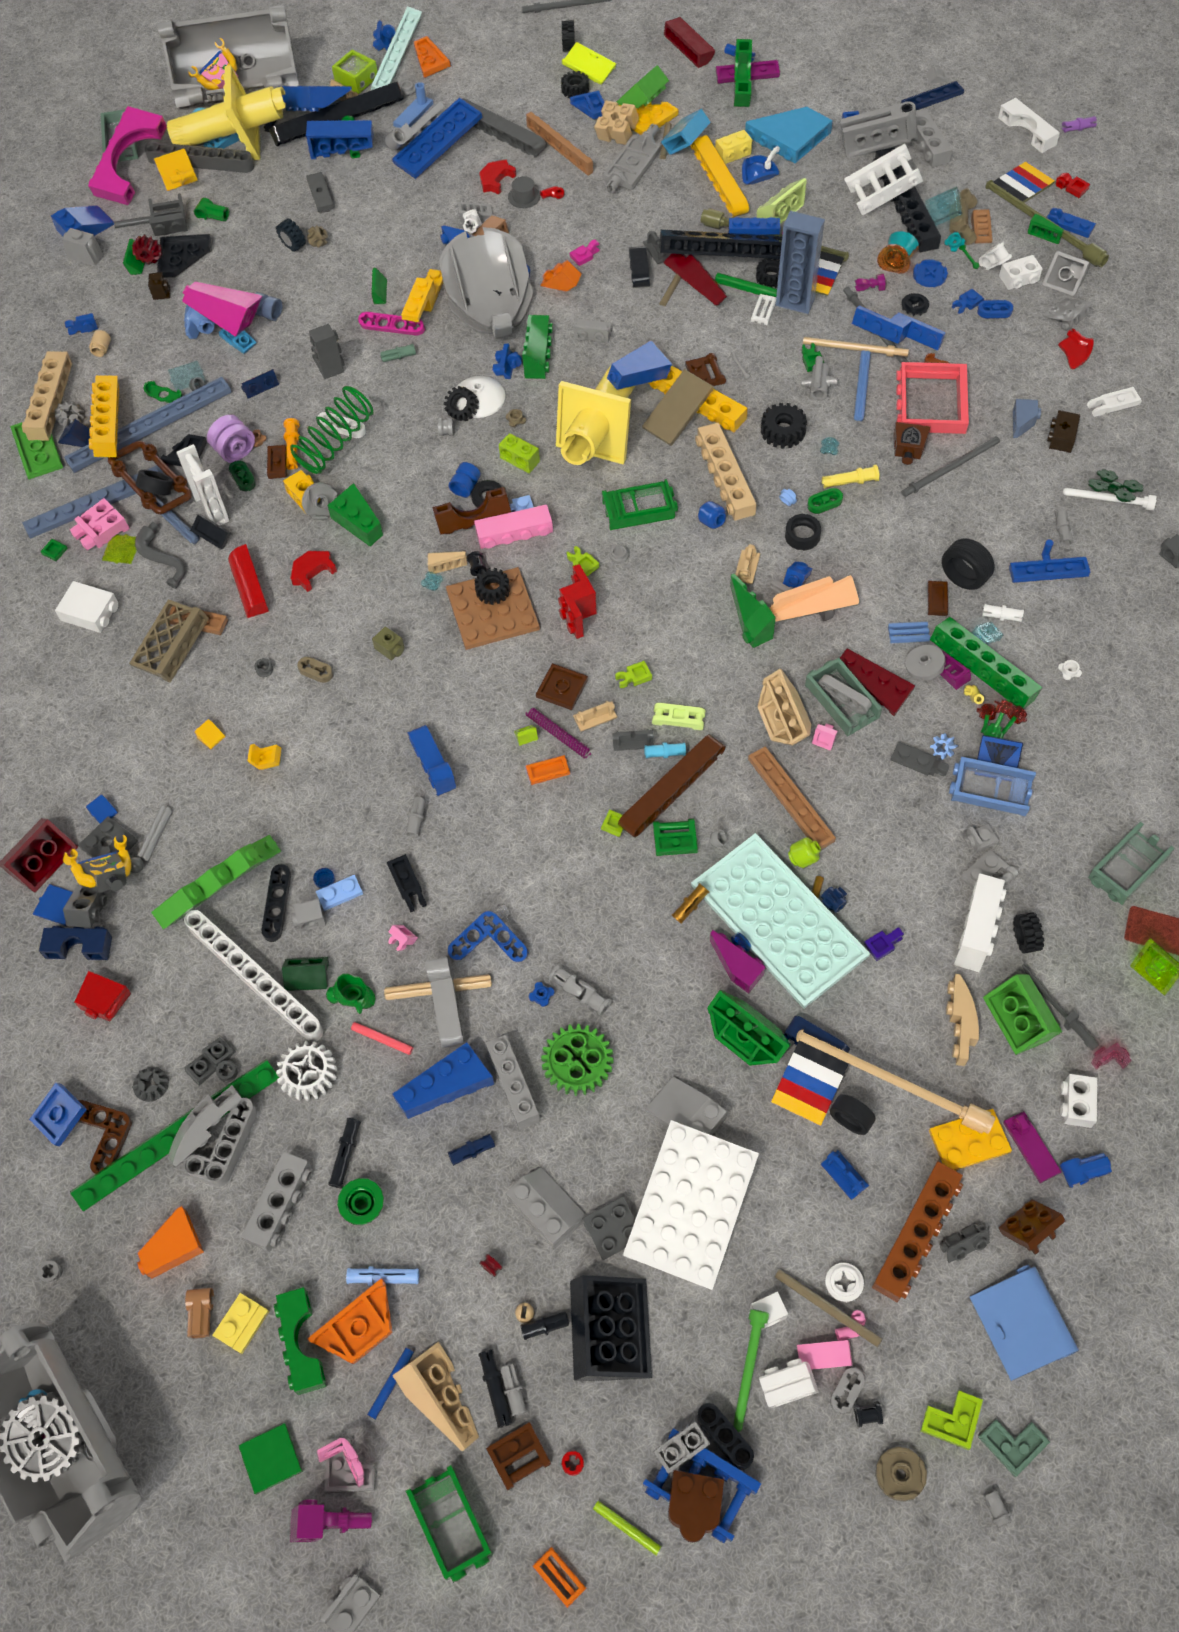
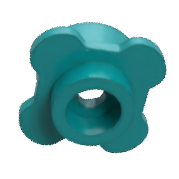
M958 232L950 234L945 240V245L949 246L952 252H956L961 245L965 244V239L961 238Z

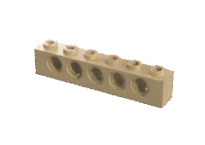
M47 351L45 359L42 360L38 381L34 385L30 406L26 410V418L22 423V431L26 434L28 440L49 441L56 421L55 409L58 407V404H61L72 366L68 352Z
M719 423L699 427L698 434L695 436L696 444L702 448L703 460H707L709 473L714 475L715 486L720 488L721 499L727 503L726 509L728 514L733 516L734 521L755 515L756 502Z

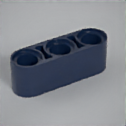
M794 1016L783 1033L786 1039L794 1041L796 1046L798 1043L796 1035L800 1030H804V1033L847 1053L850 1051L846 1043L800 1016Z

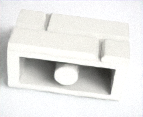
M796 1359L788 1362L787 1368L779 1370L778 1367H773L764 1371L765 1375L759 1377L768 1407L775 1408L819 1393L808 1362Z

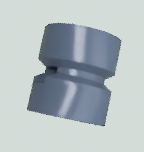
M256 292L255 294L261 295L262 299L255 315L264 316L266 319L276 321L282 312V301L278 298Z

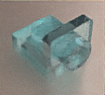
M992 622L977 625L972 631V634L985 644L1000 641L1003 637V633Z

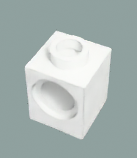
M778 1292L752 1303L750 1309L769 1313L768 1323H765L764 1328L761 1330L788 1317V1312Z

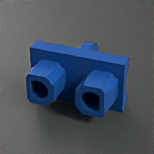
M381 20L377 22V29L373 32V36L376 39L373 41V46L378 51L383 48L388 50L391 38L395 35L394 26L389 24L384 26Z
M509 343L504 344L503 350L496 351L495 358L498 364H493L492 368L496 376L504 375L505 379H511L513 369L522 364V357L517 352H511Z

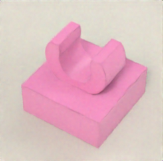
M827 723L825 726L818 724L812 744L831 751L837 735V731L833 729L834 726Z
M393 925L388 931L392 935L388 941L389 944H394L397 940L399 941L397 951L404 950L406 945H413L418 939L404 925Z

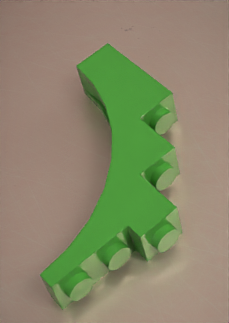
M270 835L252 844L250 843L238 849L222 863L210 868L194 882L179 889L151 913L164 930L238 878L279 854L281 850Z

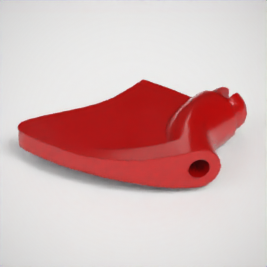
M1072 328V331L1069 330L1067 332L1068 338L1061 341L1058 346L1066 354L1070 369H1076L1090 357L1094 339L1084 337L1079 331Z

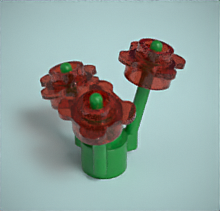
M1002 699L1001 703L994 701V703H997L996 708L992 704H984L976 710L979 713V717L984 719L981 733L985 736L1003 739L1013 723L1021 724L1022 722H1027L1026 711L1020 706L1015 707L1010 703V700L1005 701ZM996 713H1000L996 722L990 723L988 726L989 720H994ZM1004 714H1007L1010 721L1001 731L1002 727L999 725Z

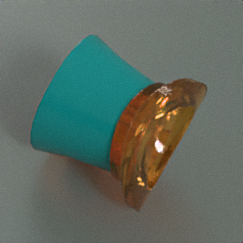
M904 231L892 233L889 236L888 245L878 255L877 262L880 268L899 274L907 272L911 265L910 258L917 253L919 248L917 239L912 234Z

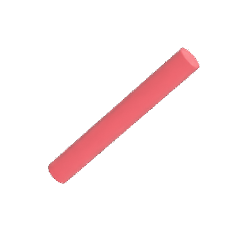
M357 1022L352 1024L351 1030L410 1055L413 1050L412 1046Z

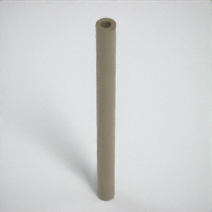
M778 1270L775 1278L876 1347L881 1344L882 1338L782 1270Z

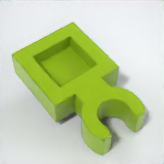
M577 546L574 547L576 554L566 552L567 559L573 562V566L580 564L586 576H589L599 568V562L588 552L582 555L580 548Z
M645 661L626 667V673L617 672L615 674L616 680L624 679V681L619 682L620 688L627 687L631 682L634 686L652 680V674Z

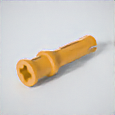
M288 418L283 423L285 427L283 437L286 441V468L292 470L298 468V462L293 457L290 446L297 445L299 441L298 428L300 423L295 418ZM294 447L293 450L298 455V448Z

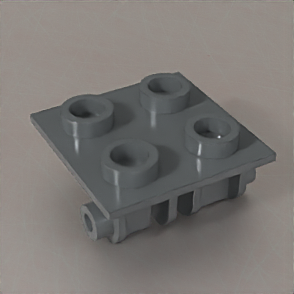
M624 1196L582 1218L583 1224L589 1232L602 1260L626 1248L635 1219Z

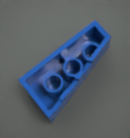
M372 120L307 121L306 138L311 159H317L318 156L330 157V154L337 152L344 154L347 150L358 151L373 148L374 132Z
M466 1042L392 1095L407 1119L444 1103L452 1102L464 1095L477 1092V1090L484 1087L492 1086L494 1081L490 1072Z

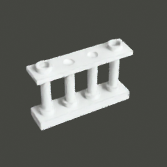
M905 144L844 178L850 192L856 191L861 200L856 203L861 215L867 214L923 182L919 169L917 168L912 171L908 163L911 160V156ZM902 165L906 175L897 179L892 170ZM887 174L891 183L881 188L877 179ZM872 183L876 192L866 197L862 187Z
M194 444L177 451L176 453L196 502L201 500L207 518L219 526L229 522L214 476L210 469L204 471Z

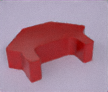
M506 159L487 163L479 172L483 192L491 191L499 195L501 193V184L499 182L505 176L515 178L516 167L509 165Z
M307 551L294 560L290 577L292 585L302 586L309 592L312 590L309 580L323 570H328L331 574L336 573L337 569L331 561L330 551Z

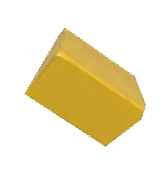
M209 719L195 730L197 739L210 750L225 738V735Z

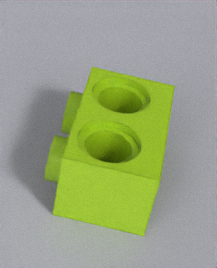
M511 433L499 444L500 458L529 474L540 462L539 448Z

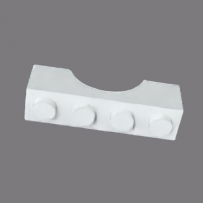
M1017 98L1001 105L998 118L1009 127L1022 126L1029 129L1033 133L1031 145L1041 153L1057 145L1060 132Z

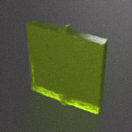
M127 534L112 537L108 541L102 561L115 562V564H132L136 553V537L128 536Z

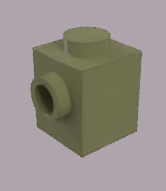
M386 626L372 638L374 649L391 661L395 657H399L404 651L403 639Z

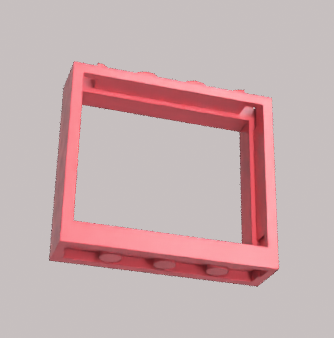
M902 362L900 371L896 373V380L899 381L896 389V395H899L896 409L900 410V414L897 415V422L930 426L929 433L966 434L969 424L967 364ZM906 378L957 379L958 420L906 419Z

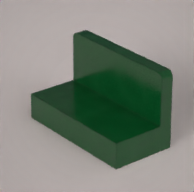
M328 957L285 959L282 965L284 989L286 991L327 989L326 971L329 966Z

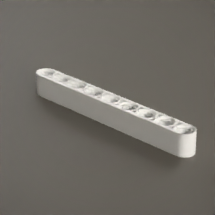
M198 910L189 911L185 915L184 922L190 932L309 1042H316L321 1039L323 1028L318 1019ZM200 921L197 925H193L194 922ZM209 934H214L211 938H207ZM228 946L227 950L221 951L223 947ZM243 960L240 964L235 965L236 961ZM252 973H257L255 977L249 978ZM267 986H272L269 991H263ZM286 999L283 1005H278L279 1001ZM296 1013H302L299 1018L292 1019ZM310 1027H316L314 1032H307Z

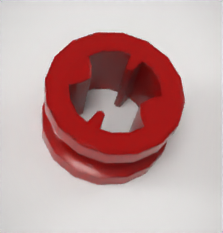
M570 1451L563 1456L561 1465L566 1474L575 1476L582 1472L584 1460L580 1453ZM571 1456H575V1460H580V1465H577L574 1471H570V1466L566 1467V1462L570 1461Z

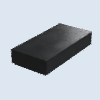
M197 514L190 530L219 549L225 547L231 532L201 514Z

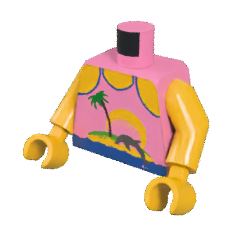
M221 38L222 46H218L216 42L215 45L222 50V53L219 50L200 70L199 73L201 75L198 74L195 66H191V68L196 71V74H191L188 71L189 76L192 78L196 77L197 81L207 90L223 89V85H225L223 78L225 66L231 65L235 74L237 71L236 59L230 50L225 47V42Z

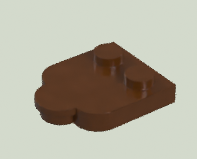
M673 1471L668 1519L673 1526L680 1528V1534L686 1541L691 1543L698 1542L704 1537L705 1533H711L717 1528L720 1521L724 1479Z

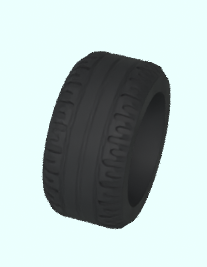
M967 538L956 540L944 552L941 560L946 576L957 586L968 590H976L982 587L995 570L993 557L987 548L981 543ZM964 561L969 563L972 566V568L969 567Z

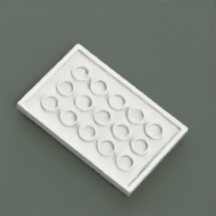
M671 1120L623 1256L713 1290L759 1153Z

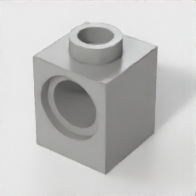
M319 899L294 905L293 923L294 926H299L301 932L326 926Z

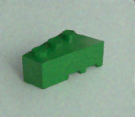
M354 483L327 505L331 519L371 547L383 536L380 521Z

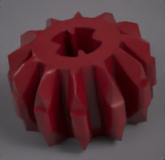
M144 234L142 237L138 236L133 242L132 254L136 256V260H142V264L144 262H147L148 265L151 263L155 264L161 257V245L158 244V240H153L152 236L148 238Z

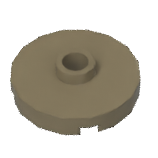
M895 1447L887 1450L880 1456L876 1464L875 1476L878 1486L886 1496L896 1501L905 1502L916 1498L922 1492L926 1485L927 1471L924 1462L914 1451L909 1448ZM897 1470L904 1471V1479H899L896 1476Z

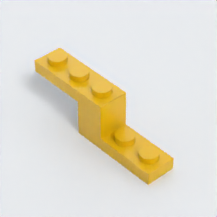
M429 269L425 279L416 278L402 311V320L419 322L423 311H432L443 284L441 271Z

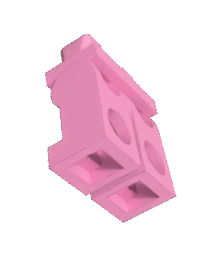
M103 498L83 513L81 517L78 516L74 519L77 524L70 529V532L76 540L86 535L79 541L88 551L95 545L98 548L102 547L103 544L108 543L119 532L122 531L124 533L130 528L124 517Z

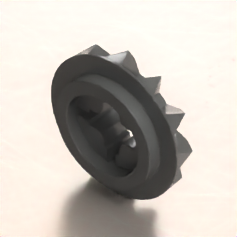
M148 1066L143 1071L139 1070V1074L133 1078L132 1089L140 1100L146 1102L155 1101L165 1094L169 1083L168 1077L160 1068ZM151 1078H153L152 1080L154 1083L157 1084V1086L150 1085L149 1088H147L146 1084L143 1083V1081H150Z

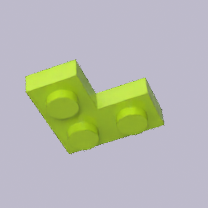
M958 1391L951 1414L927 1406L920 1432L970 1450L983 1400Z

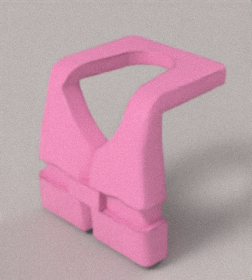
M339 1438L317 1450L319 1462H323L343 1452L357 1486L360 1487L364 1484L362 1464L354 1448L345 1438Z

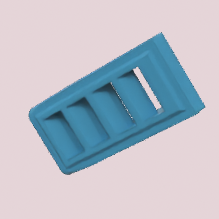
M237 133L205 142L203 145L204 147L224 149L238 142L239 138Z

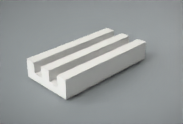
M760 294L751 317V322L757 321L759 324L762 322L764 325H768L776 304V297ZM765 299L766 301L764 303L763 309L761 311L760 316L758 317L757 313L761 306L762 300ZM769 301H772L766 318H763Z

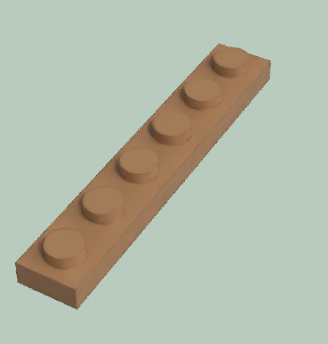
M529 112L526 114L527 127L541 136L545 142L589 176L593 173V160L590 157L586 156L580 149L576 148L570 141L562 137L560 133L552 129L550 125L546 124L534 113Z
M766 746L748 756L750 763L806 837L817 841L821 850L834 843L836 837Z

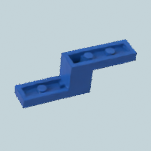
M729 218L728 233L780 235V218Z
M860 305L856 308L852 321L853 325L897 344L907 337L937 351L940 349L946 333L900 312L890 319Z

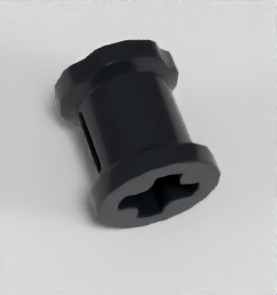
M474 551L467 555L472 576H477L478 573L481 574L482 570L487 572V568L483 564L484 556L480 551Z
M879 1401L865 1406L854 1404V1414L858 1428L862 1427L863 1424L875 1422L879 1425L883 1424L882 1409Z

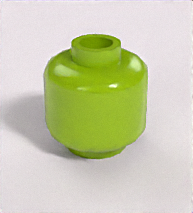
M806 837L791 844L788 856L794 866L806 868L819 861L821 848L817 841Z

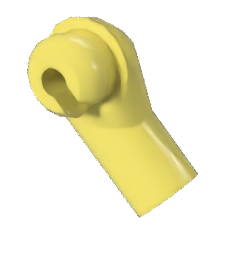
M965 686L964 694L966 696L969 695L973 703L982 704L984 697L980 694L977 686Z

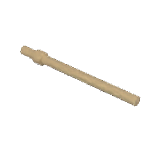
M804 337L803 344L807 345L814 343L815 346L857 351L865 350L886 354V356L894 357V355L908 357L909 349L895 348L892 345L885 347Z

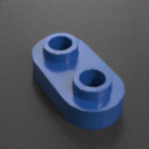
M984 300L979 303L977 313L982 318H1008L1012 315L1014 307L1007 300Z

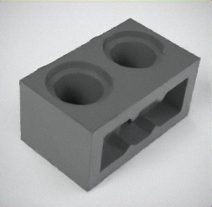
M78 884L63 908L66 926L91 928L95 920L99 918L102 908L107 904V895L104 892L97 893L89 887Z

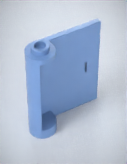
M1030 1265L1016 1270L1017 1275L970 1296L1011 1381L1079 1351L1037 1268H1031Z

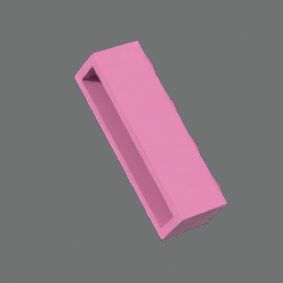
M547 504L474 521L481 549L492 548L500 544H510L517 540H528L539 535L546 536L553 532L552 520Z

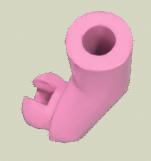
M855 1310L851 1318L864 1326L866 1322L864 1313L860 1310ZM848 1327L835 1329L838 1341L860 1336Z

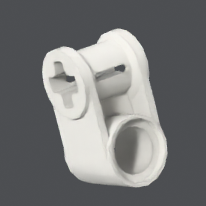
M1004 241L989 249L979 258L981 267L984 266L986 270L1003 264L1012 257V254H1009L1006 250Z

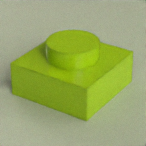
M609 809L601 830L620 837L623 829L618 825L622 814Z

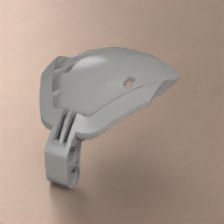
M483 227L484 235L467 238V233L464 231L455 236L446 245L439 259L450 311L464 324L477 332L493 333L494 338L512 335V328L518 326L524 319L533 296L522 244L510 234L495 228ZM511 289L515 290V296L511 295ZM494 290H498L502 293L499 296V294H497ZM466 299L470 300V305L466 304Z

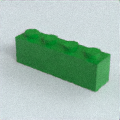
M528 315L527 332L522 353L524 378L546 379V373H549L550 363L547 362V359L551 358V349L548 346H552V336L549 333H553V323H550L549 315Z

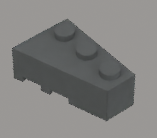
M329 324L309 330L310 342L313 345L311 350L315 353L312 357L324 380L344 373L342 366L345 363L340 355L342 350L337 342L339 337L336 330H332Z

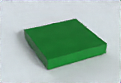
M285 1423L238 1445L254 1494L256 1495L303 1472Z

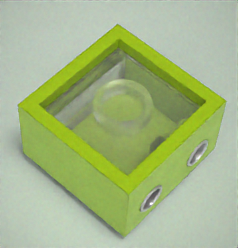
M351 50L332 66L335 81L343 86H352V91L359 94L374 81L377 74V66L375 60Z

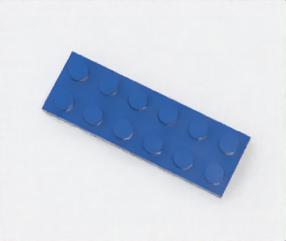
M458 98L392 158L393 164L416 179L483 118L482 113L461 98Z

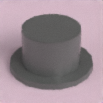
M521 176L512 182V190L508 194V200L514 207L526 209L533 207L539 202L540 193L535 188V183L531 178Z

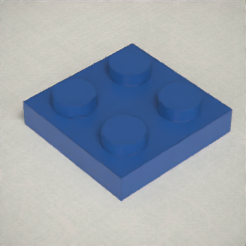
M55 1083L29 1120L53 1145L60 1147L87 1109L62 1084Z

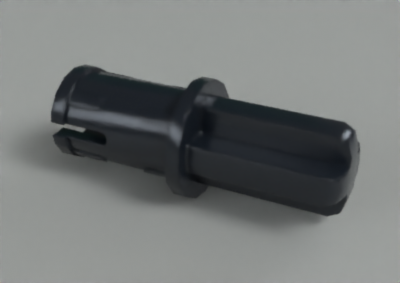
M562 1312L546 1318L541 1316L539 1320L521 1324L523 1338L527 1340L541 1334L547 1336L548 1332L569 1326L567 1313Z

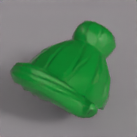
M350 974L338 976L334 986L329 987L326 992V998L330 1003H340L343 1006L355 1007L359 1014L362 1013V1009L374 1006L376 1001L373 990L365 984L363 979Z

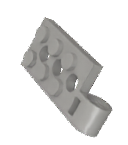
M439 101L411 127L405 123L401 128L392 130L385 138L386 145L390 149L396 150L405 142L409 143L441 114L440 110L444 107L443 103Z

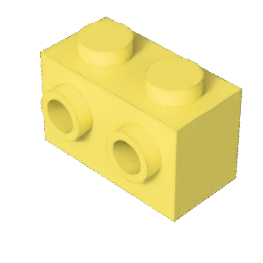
M745 130L716 140L715 149L725 164L751 155L752 139Z

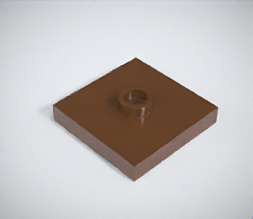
M552 663L536 692V698L573 710L588 681V676Z

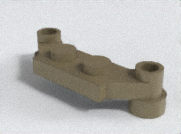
M968 188L960 192V198L950 207L949 227L950 233L958 232L961 238L965 239L966 245L974 243L977 239L974 230H971L968 225V209L975 207L978 201Z

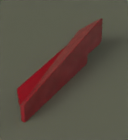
M671 253L664 261L667 267L714 305H719L727 297L726 292L693 255L689 254L686 257L685 254Z

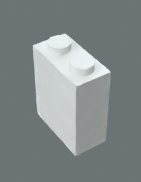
M73 581L55 609V612L60 621L101 633L103 628L108 626L112 613L117 611L118 601L112 592Z

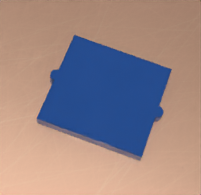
M49 884L43 896L39 898V903L32 914L66 926L63 908L73 892Z

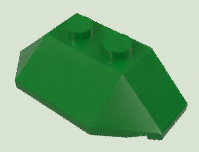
M719 990L707 1007L715 1038L749 1066L778 1063L791 1046L776 1025L748 1003L727 992Z

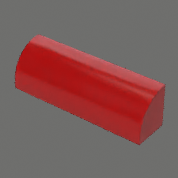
M241 545L229 554L228 562L246 617L250 618L269 612L247 545Z

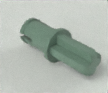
M413 343L401 347L395 346V349L380 353L383 362L398 358L401 360L403 357L416 355Z

